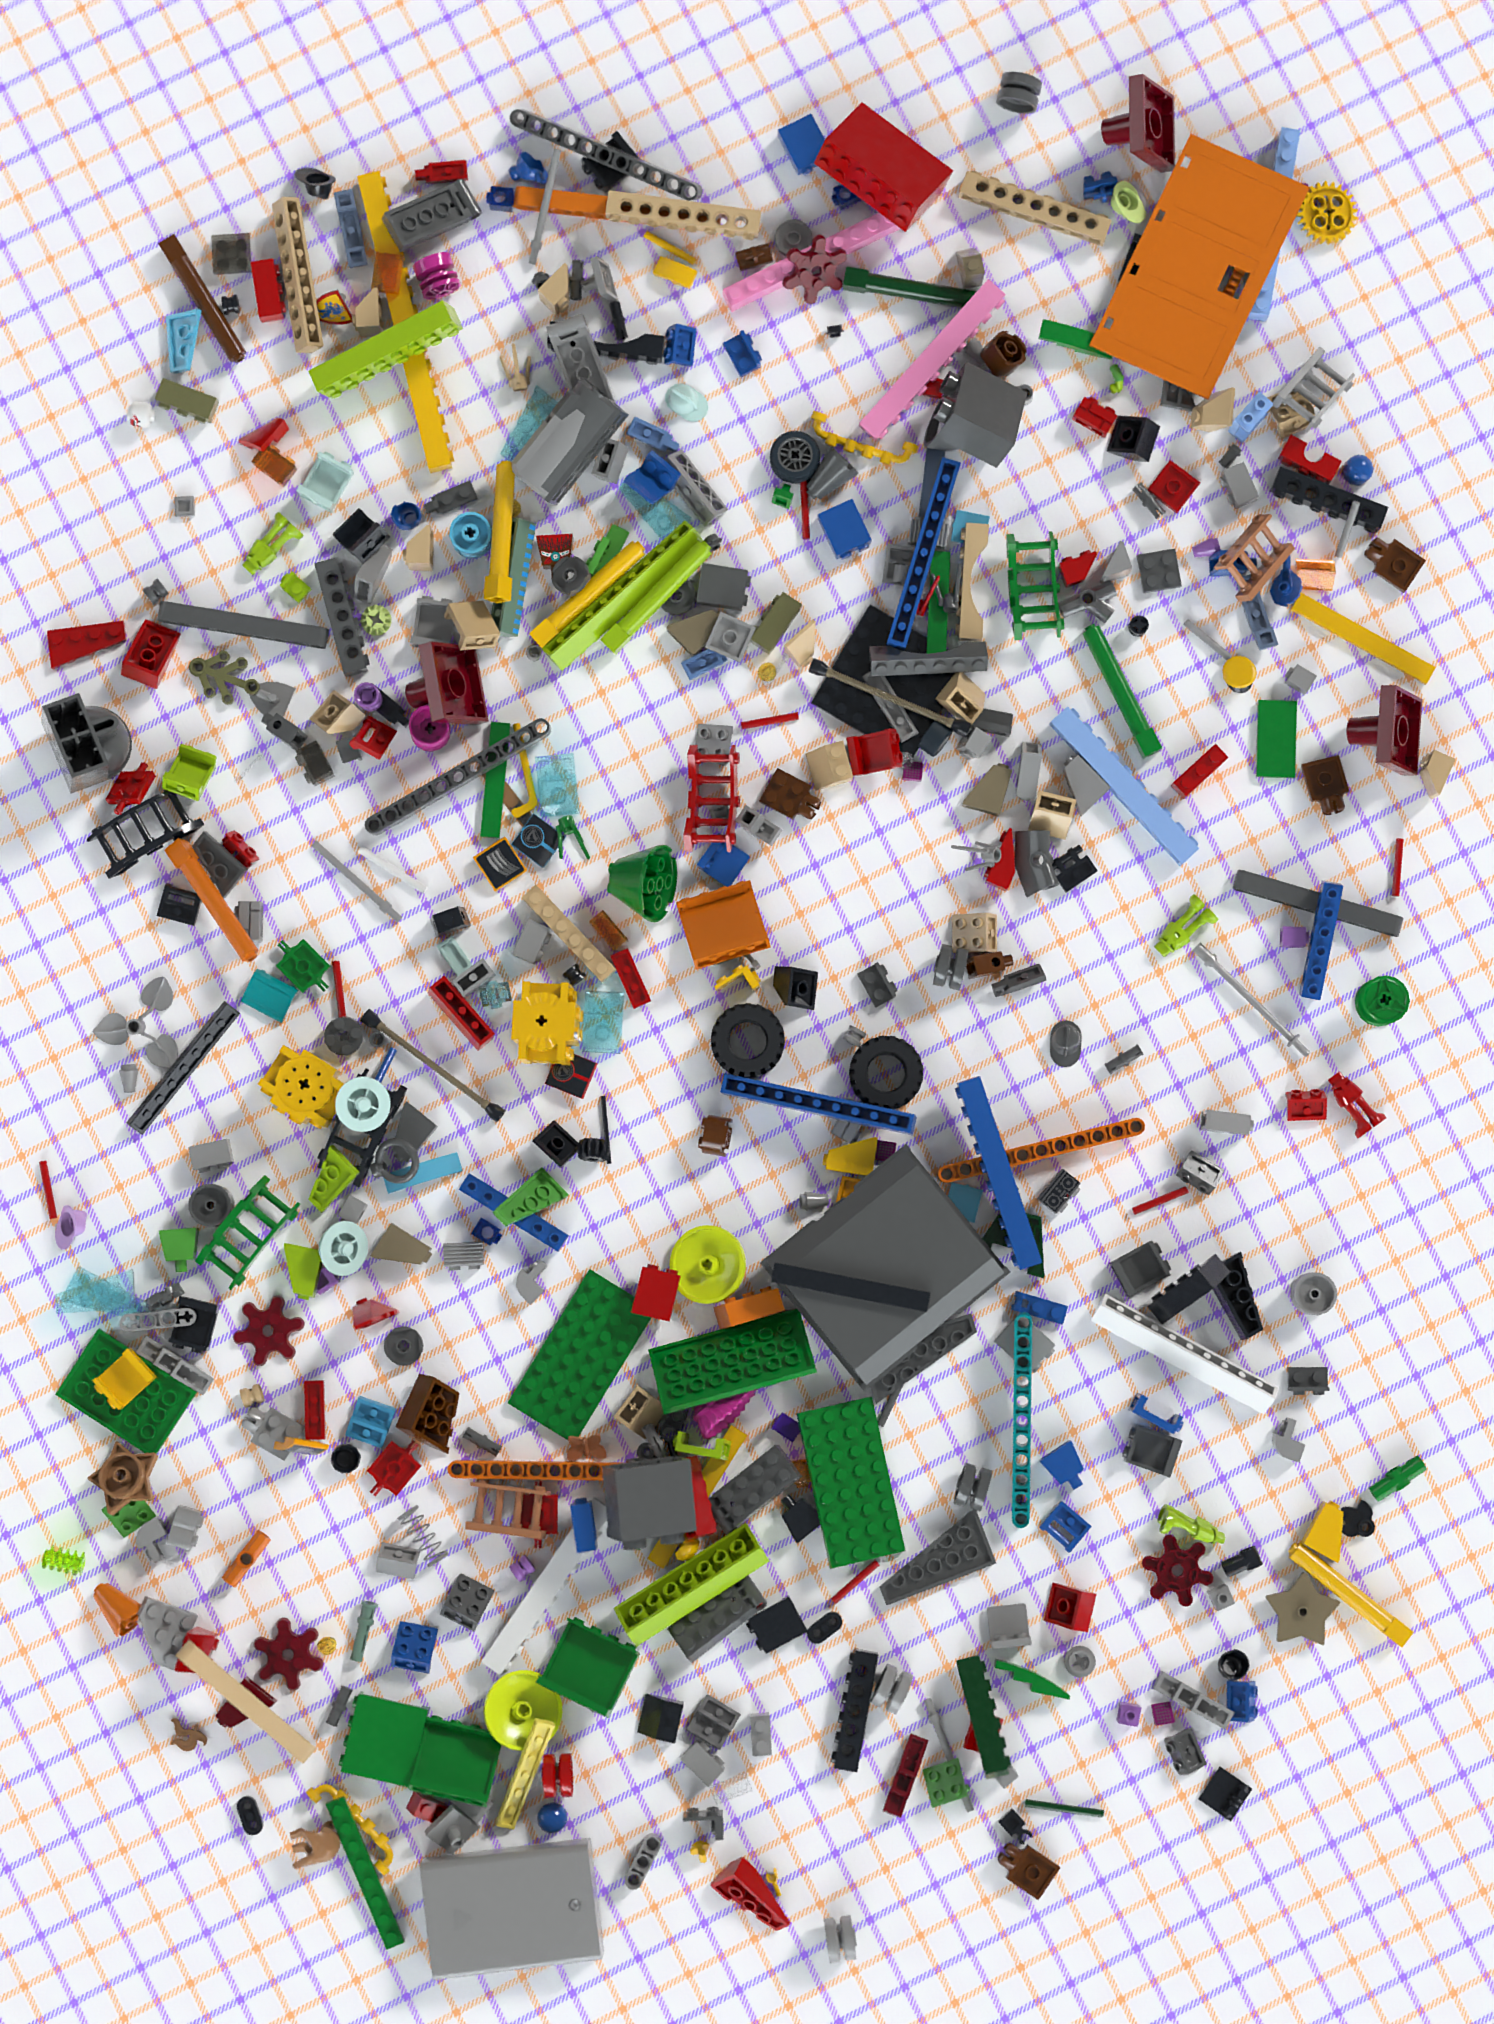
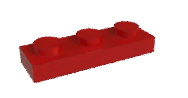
M626 948L610 955L633 1009L652 1002L629 949Z
M324 1380L304 1381L305 1439H326Z

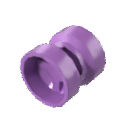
M523 1555L519 1562L509 1566L519 1582L524 1580L528 1573L532 1574L536 1571V1568L526 1555Z

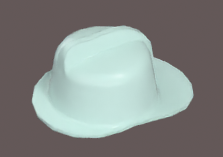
M674 384L665 394L667 407L690 422L702 420L708 412L707 399L687 384Z

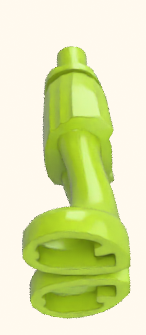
M279 511L274 516L275 522L272 528L261 540H255L248 555H246L247 560L242 564L252 575L258 569L261 571V568L272 563L277 558V552L289 539L295 538L300 540L304 536ZM285 528L280 537L271 546H268L278 532Z
M1195 894L1189 898L1190 906L1176 922L1171 921L1166 926L1161 937L1158 938L1160 941L1154 948L1163 957L1190 942L1189 937L1203 924H1214L1219 920L1209 908H1206L1195 921L1183 929L1184 925L1205 907V904Z
M1168 1504L1163 1505L1159 1512L1157 1522L1160 1524V1533L1167 1534L1172 1527H1180L1188 1531L1194 1539L1207 1543L1211 1542V1544H1215V1542L1224 1544L1225 1533L1218 1531V1528L1199 1516L1196 1519H1192Z

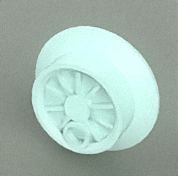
M369 1077L353 1078L347 1081L338 1091L335 1100L336 1113L340 1121L349 1129L358 1132L371 1131L379 1127L386 1120L390 1111V1097L386 1088L379 1081Z
M340 1221L330 1226L319 1241L318 1251L321 1261L329 1272L338 1276H347L356 1272L363 1265L368 1253V1241L362 1228L350 1221Z

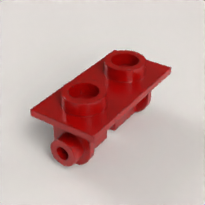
M235 830L226 833V836L221 840L223 842L222 845L231 854L238 851L235 858L247 869L253 865V862L260 860L256 855V851L248 846L243 836Z

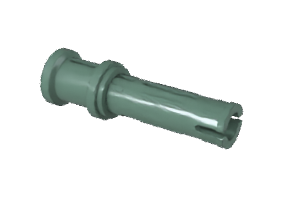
M361 1601L362 1608L360 1616L357 1617V1623L359 1624L350 1660L355 1662H362L370 1626H373L375 1622L373 1617L378 1604L371 1601Z

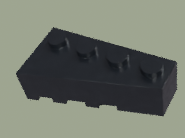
M1240 1251L1222 1260L1230 1273L1213 1289V1292L1240 1340H1246L1261 1332L1263 1326L1257 1305L1254 1302L1253 1291L1248 1281L1247 1270L1244 1267L1243 1256Z
M1216 1253L1202 1264L1195 1265L1189 1270L1190 1273L1181 1275L1175 1284L1171 1282L1163 1289V1293L1159 1291L1151 1297L1152 1302L1147 1307L1161 1324H1164L1213 1290L1230 1273Z

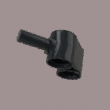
M686 1409L682 1410L684 1418L680 1421L674 1419L673 1412L669 1413L660 1428V1436L667 1443L670 1456H678V1452L675 1451L673 1446V1440L687 1419ZM665 1427L673 1428L674 1435L672 1437L664 1436L663 1429Z

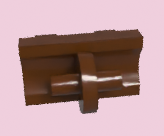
M768 243L735 252L740 272L773 263Z

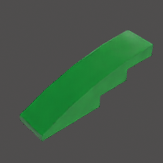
M1047 319L1042 320L1038 339L1057 343V346L1074 349V352L1112 360L1111 355L1089 346L1095 333Z
M995 1658L994 1667L996 1669L1011 1671V1678L1013 1680L1030 1683L1029 1690L1031 1692L1070 1700L1069 1693L1035 1671Z

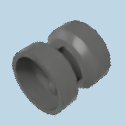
M158 578L153 581L151 586H146L142 589L153 605L158 603L161 597H166L169 594Z

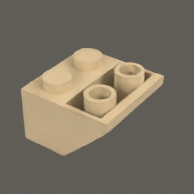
M956 672L935 699L956 719H963L973 724L983 711L986 694L963 672Z
M1039 790L1036 795L1028 831H1050L1051 837L1066 840L1076 799Z
M637 1385L613 1417L646 1440L642 1428L650 1423L655 1428L664 1416L661 1401Z

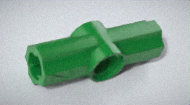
M1416 1455L1403 1465L1396 1466L1388 1471L1385 1477L1368 1488L1377 1502L1382 1501L1394 1491H1400L1408 1486L1411 1480L1427 1470L1426 1465Z

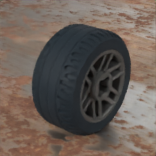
M789 431L780 435L774 441L770 450V465L775 475L782 481L792 484L808 481L813 476L820 464V449L817 442L809 434L802 431Z

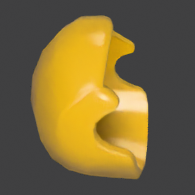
M685 1534L684 1542L680 1543V1548L677 1552L675 1551V1558L679 1561H686L695 1556L699 1550V1538L687 1540Z

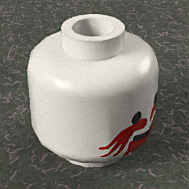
M134 401L131 406L128 405L127 421H130L132 426L148 428L151 422H155L156 411L152 410L150 403Z

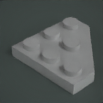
M145 1596L137 1615L142 1624L147 1644L150 1647L152 1659L155 1664L173 1670L178 1659L175 1655L182 1648L186 1633L193 1629L198 1615Z

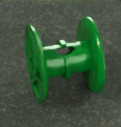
M1387 975L1378 976L1362 984L1355 997V1008L1360 1018L1367 1024L1377 1027L1387 1026L1401 1019L1408 1011L1410 1003L1409 992L1404 983L1395 977Z

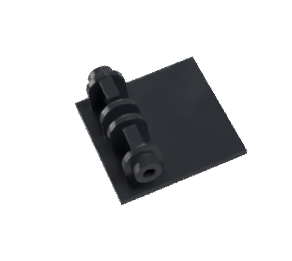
M1219 1766L1198 1800L1231 1822L1253 1788Z

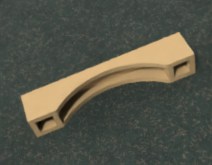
M966 523L965 528H961V540H964V547H960L959 559H963V566L961 568L962 584L959 587L958 595L961 597V601L956 612V616H960L959 624L955 625V635H958V641L980 642L983 639L984 620L974 605L970 580L974 563L988 545L989 524Z
M536 884L522 897L525 903L550 927L602 984L617 971Z

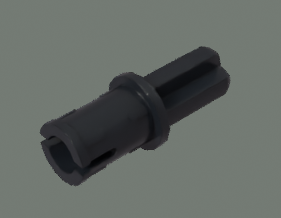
M610 302L611 324H614L616 339H627L629 337L624 322L626 318L623 317L620 302Z

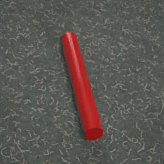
M807 481L800 483L802 538L804 540L810 539Z
M798 712L744 721L741 722V728L743 730L799 720Z
M1396 838L1392 885L1393 897H1400L1403 838Z
M332 961L338 1017L346 1016L340 961Z
M47 1160L40 1161L39 1166L49 1218L55 1219L57 1218Z
M1184 1186L1132 1207L1134 1215L1188 1194V1189Z
M873 1560L831 1598L832 1601L837 1604L878 1568L880 1564Z

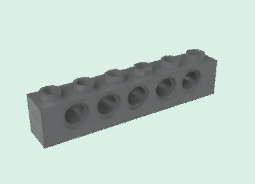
M337 557L314 563L345 677L367 672V666L370 665L368 655L363 653L362 647H365L363 636L358 635L357 629L360 628L358 618L353 616L352 610H355L353 599H349L347 592H350L348 581L343 579L342 574L345 573L343 562H339ZM337 576L338 581L335 584H329L330 577ZM337 594L343 595V599L339 603L333 601ZM341 613L348 614V618L345 621L338 620ZM351 631L353 632L352 638L344 639V633ZM350 650H357L358 654L355 658L348 657Z

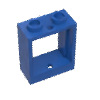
M587 1497L576 1498L574 1503L570 1505L577 1553L595 1551L598 1549L592 1500H587Z

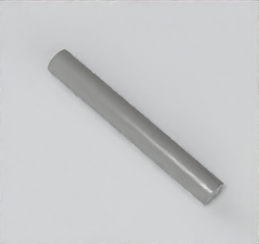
M1357 501L1352 502L1335 556L1338 558L1343 557L1360 503Z
M1189 619L1185 621L1183 625L1226 661L1233 656Z

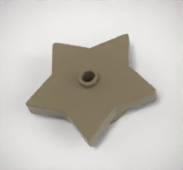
M1306 1572L1300 1574L1289 1590L1265 1595L1266 1600L1278 1616L1277 1642L1302 1636L1320 1645L1325 1644V1621L1341 1602L1318 1593ZM1305 1608L1306 1613L1303 1616L1300 1615V1609Z

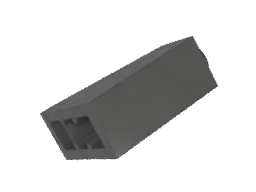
M406 1101L395 1138L408 1141L418 1152L438 1126ZM393 1146L392 1151L395 1152L394 1157L401 1163L404 1161L409 1163L411 1161L409 1153L404 1148Z

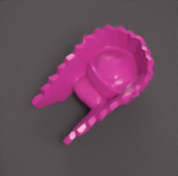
M758 1389L695 1406L693 1420L698 1423L703 1439L716 1437L717 1433H721L723 1429L728 1428L729 1424L734 1423L735 1418L740 1416L741 1411H745V1404L750 1402V1398L755 1396V1391Z

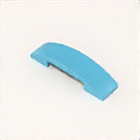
M456 1152L419 1163L416 1175L406 1183L396 1184L384 1179L387 1192L390 1194L417 1184L461 1172L463 1169ZM411 1166L390 1173L395 1176H402L408 1173Z

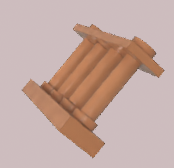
M1271 514L1256 515L1252 519V523L1230 549L1220 556L1218 563L1214 566L1216 570L1227 569L1238 583L1240 590L1235 597L1239 602L1252 601L1295 550L1292 543H1279L1266 524L1272 518ZM1260 531H1262L1273 547V551L1269 556L1255 538ZM1249 544L1262 560V564L1258 569L1244 551ZM1238 557L1251 573V577L1247 582L1233 564Z
M477 1479V1482H470V1486L478 1487L475 1517L472 1518V1521L465 1522L466 1530L546 1539V1531L540 1530L541 1526H539L542 1496L551 1495V1491H545L546 1487L534 1486L533 1489L490 1484L488 1479ZM486 1488L497 1489L494 1518L491 1520V1524L484 1523V1519H482ZM505 1490L516 1492L513 1519L510 1526L503 1525V1521H501ZM524 1493L535 1494L532 1521L529 1529L521 1528L522 1524H520Z

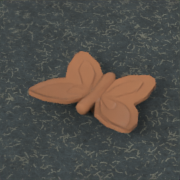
M595 1434L588 1439L586 1437H583V1439L575 1436L568 1437L571 1447L567 1452V1460L576 1461L582 1456L583 1452L585 1456H589L590 1452L592 1456L598 1459H605L607 1457L605 1448L600 1444L601 1435Z

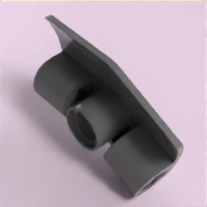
M1015 831V868L1027 898L1041 890H1048L1059 885L1056 873L1052 867L1053 857L1049 853L1050 831ZM1040 856L1043 857L1042 864L1039 863Z

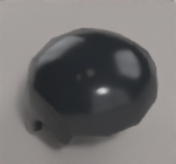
M351 1444L338 1445L331 1454V1465L342 1474L351 1473L358 1468L361 1454Z
M1238 1649L1223 1653L1217 1663L1218 1671L1222 1677L1230 1681L1241 1679L1250 1668L1248 1657Z

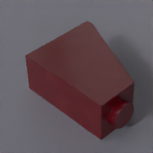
M248 1676L240 1683L269 1708L278 1701ZM228 1700L215 1715L218 1719L217 1722L224 1728L227 1726L232 1728L249 1719Z

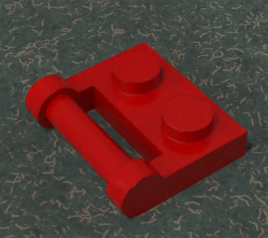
M366 716L361 729L350 740L349 744L353 749H360L380 760L397 731L371 716ZM370 728L375 729L368 742H365L363 738Z

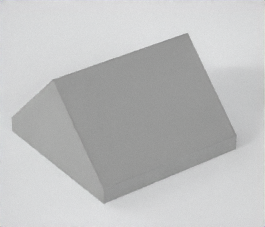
M1119 542L1099 583L1102 584L1109 580L1114 581L1130 574L1132 565L1124 542Z

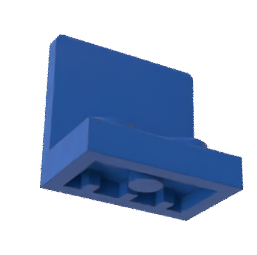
M652 450L647 454L641 467L625 477L624 482L650 504H654L674 489L681 473Z
M712 842L697 863V868L728 887L738 877L750 856L732 845L731 852H727L726 842Z
M400 1621L391 1655V1667L430 1674L438 1628Z

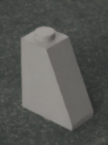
M383 544L362 564L355 577L353 598L371 605L391 562L393 549Z
M1022 742L1016 785V797H1019L1021 800L1030 801L1036 798L1042 759L1041 744Z
M1077 755L1075 758L1069 757L1064 762L1065 767L1062 771L1072 798L1076 799L1075 806L1077 812L1082 817L1111 787Z
M1208 1109L1202 1111L1200 1131L1249 1135L1250 1131H1253L1254 1120H1251V1115Z

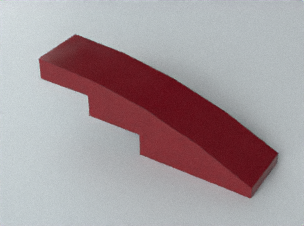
M910 1733L882 1812L898 1818L902 1817L907 1799L917 1777L929 1741L928 1739Z

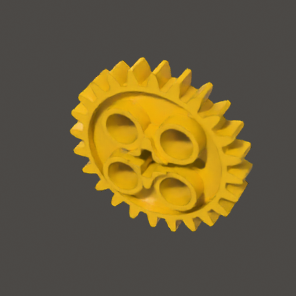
M1324 181L1322 186L1319 182L1315 184V188L1312 185L1310 186L1309 192L1299 209L1300 212H1298L1296 217H1301L1297 224H1303L1301 231L1307 230L1306 237L1312 235L1313 242L1318 238L1319 244H1322L1325 240L1327 245L1332 240L1334 243H1337L1339 238L1343 240L1346 238L1345 234L1349 235L1351 233L1349 228L1353 229L1356 226L1352 221L1358 219V217L1353 215L1358 212V209L1353 208L1357 202L1350 201L1353 194L1347 196L1348 189L1342 191V184L1335 187V182L1333 181L1328 186L1327 181ZM1332 199L1338 201L1339 207L1333 205ZM1314 200L1319 201L1320 208L1315 207ZM1334 218L1340 221V226L1335 225ZM1315 219L1321 221L1322 227H1318L1315 224Z

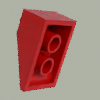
M145 619L122 662L121 675L157 689L166 673L181 633Z
M196 1626L186 1633L182 1647L190 1640L207 1656L211 1657L213 1650H217L220 1640L217 1639L218 1633ZM177 1659L174 1671L195 1673L180 1659Z

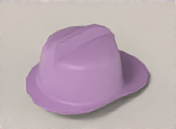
M69 1205L63 1207L55 1230L56 1244L61 1250L69 1248L73 1238L85 1231L87 1218L85 1211L73 1210Z

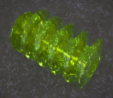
M52 1545L49 1550L46 1549L44 1552L42 1569H46L49 1566V1570L52 1571L56 1567L57 1572H61L64 1568L65 1574H69L72 1571V1575L76 1576L79 1572L81 1577L86 1562L85 1552H82L79 1557L77 1550L70 1555L69 1548L63 1553L62 1547L55 1551V1546Z

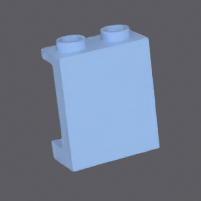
M1259 391L1234 419L1228 432L1243 443L1268 415L1267 412L1273 406V402Z

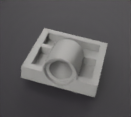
M887 543L882 583L904 586L915 547Z

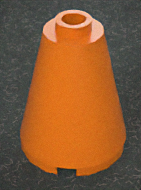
M100 1583L96 1586L93 1597L113 1633L117 1637L119 1635L122 1637L138 1625L136 1622L138 1620L137 1613L141 1604L109 1583Z

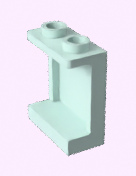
M319 451L317 453L318 458L303 485H299L296 492L299 496L332 513L352 479L354 472L349 463L343 460L340 463L334 459L335 456L326 451L323 454Z

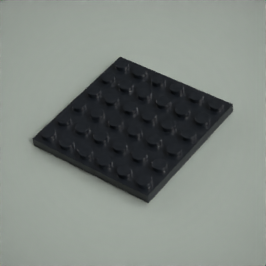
M870 604L832 668L839 672V674L842 673L865 684L862 676L870 672V646H886L894 618ZM911 628L905 651L926 654L927 637ZM955 673L889 675L885 677L897 697L910 703L912 702V704H917L919 707H924L928 711L931 710L933 713L940 714L943 706L935 698ZM833 677L825 678L811 702L812 705L863 735L884 731L889 728L893 729L872 693H867L865 690H860L856 686L853 687L849 683L846 684ZM905 707L904 709L917 729L918 734L898 744L903 758L911 762L919 749L921 738L935 720L927 718V716L925 717L922 714L920 715V713H915L911 709L908 710Z

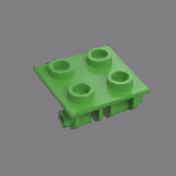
M130 1501L114 1515L107 1513L106 1506L101 1509L123 1538L156 1517V1514L145 1501Z
M959 1758L923 1769L932 1808L967 1797L968 1792L971 1791L969 1784H965Z

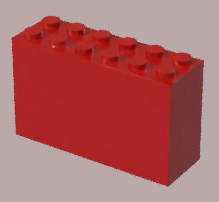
M863 102L826 137L814 162L820 169L904 232H907L941 196L954 171Z

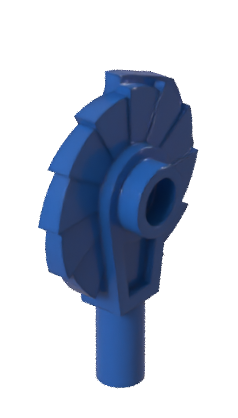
M1291 556L1284 561L1283 570H1280V574L1274 579L1270 589L1273 602L1283 607H1288V604L1294 603L1299 598L1303 588L1301 578L1291 570Z

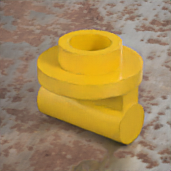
M697 1841L692 1844L690 1849L692 1855L698 1854L701 1863L707 1861L706 1850L709 1848L708 1842Z

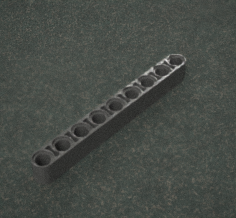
M160 601L157 621L167 624L319 649H326L329 629L325 627L168 601Z
M1239 869L1237 870L1232 889L1314 914L1319 896L1317 891ZM1344 899L1340 901L1337 916L1338 921L1393 937H1399L1404 920L1401 916Z

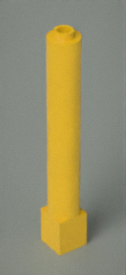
M506 460L496 465L489 576H485L483 598L497 604L511 601L512 578L508 576L515 474L512 472V462Z
M632 540L592 576L580 592L569 597L549 617L545 618L535 627L529 635L543 648L645 555L643 553L645 548L639 541L635 543Z
M1301 1542L1298 1544L1293 1543L1288 1549L1290 1553L1288 1558L1398 1646L1403 1648L1414 1634L1410 1628L1391 1615Z

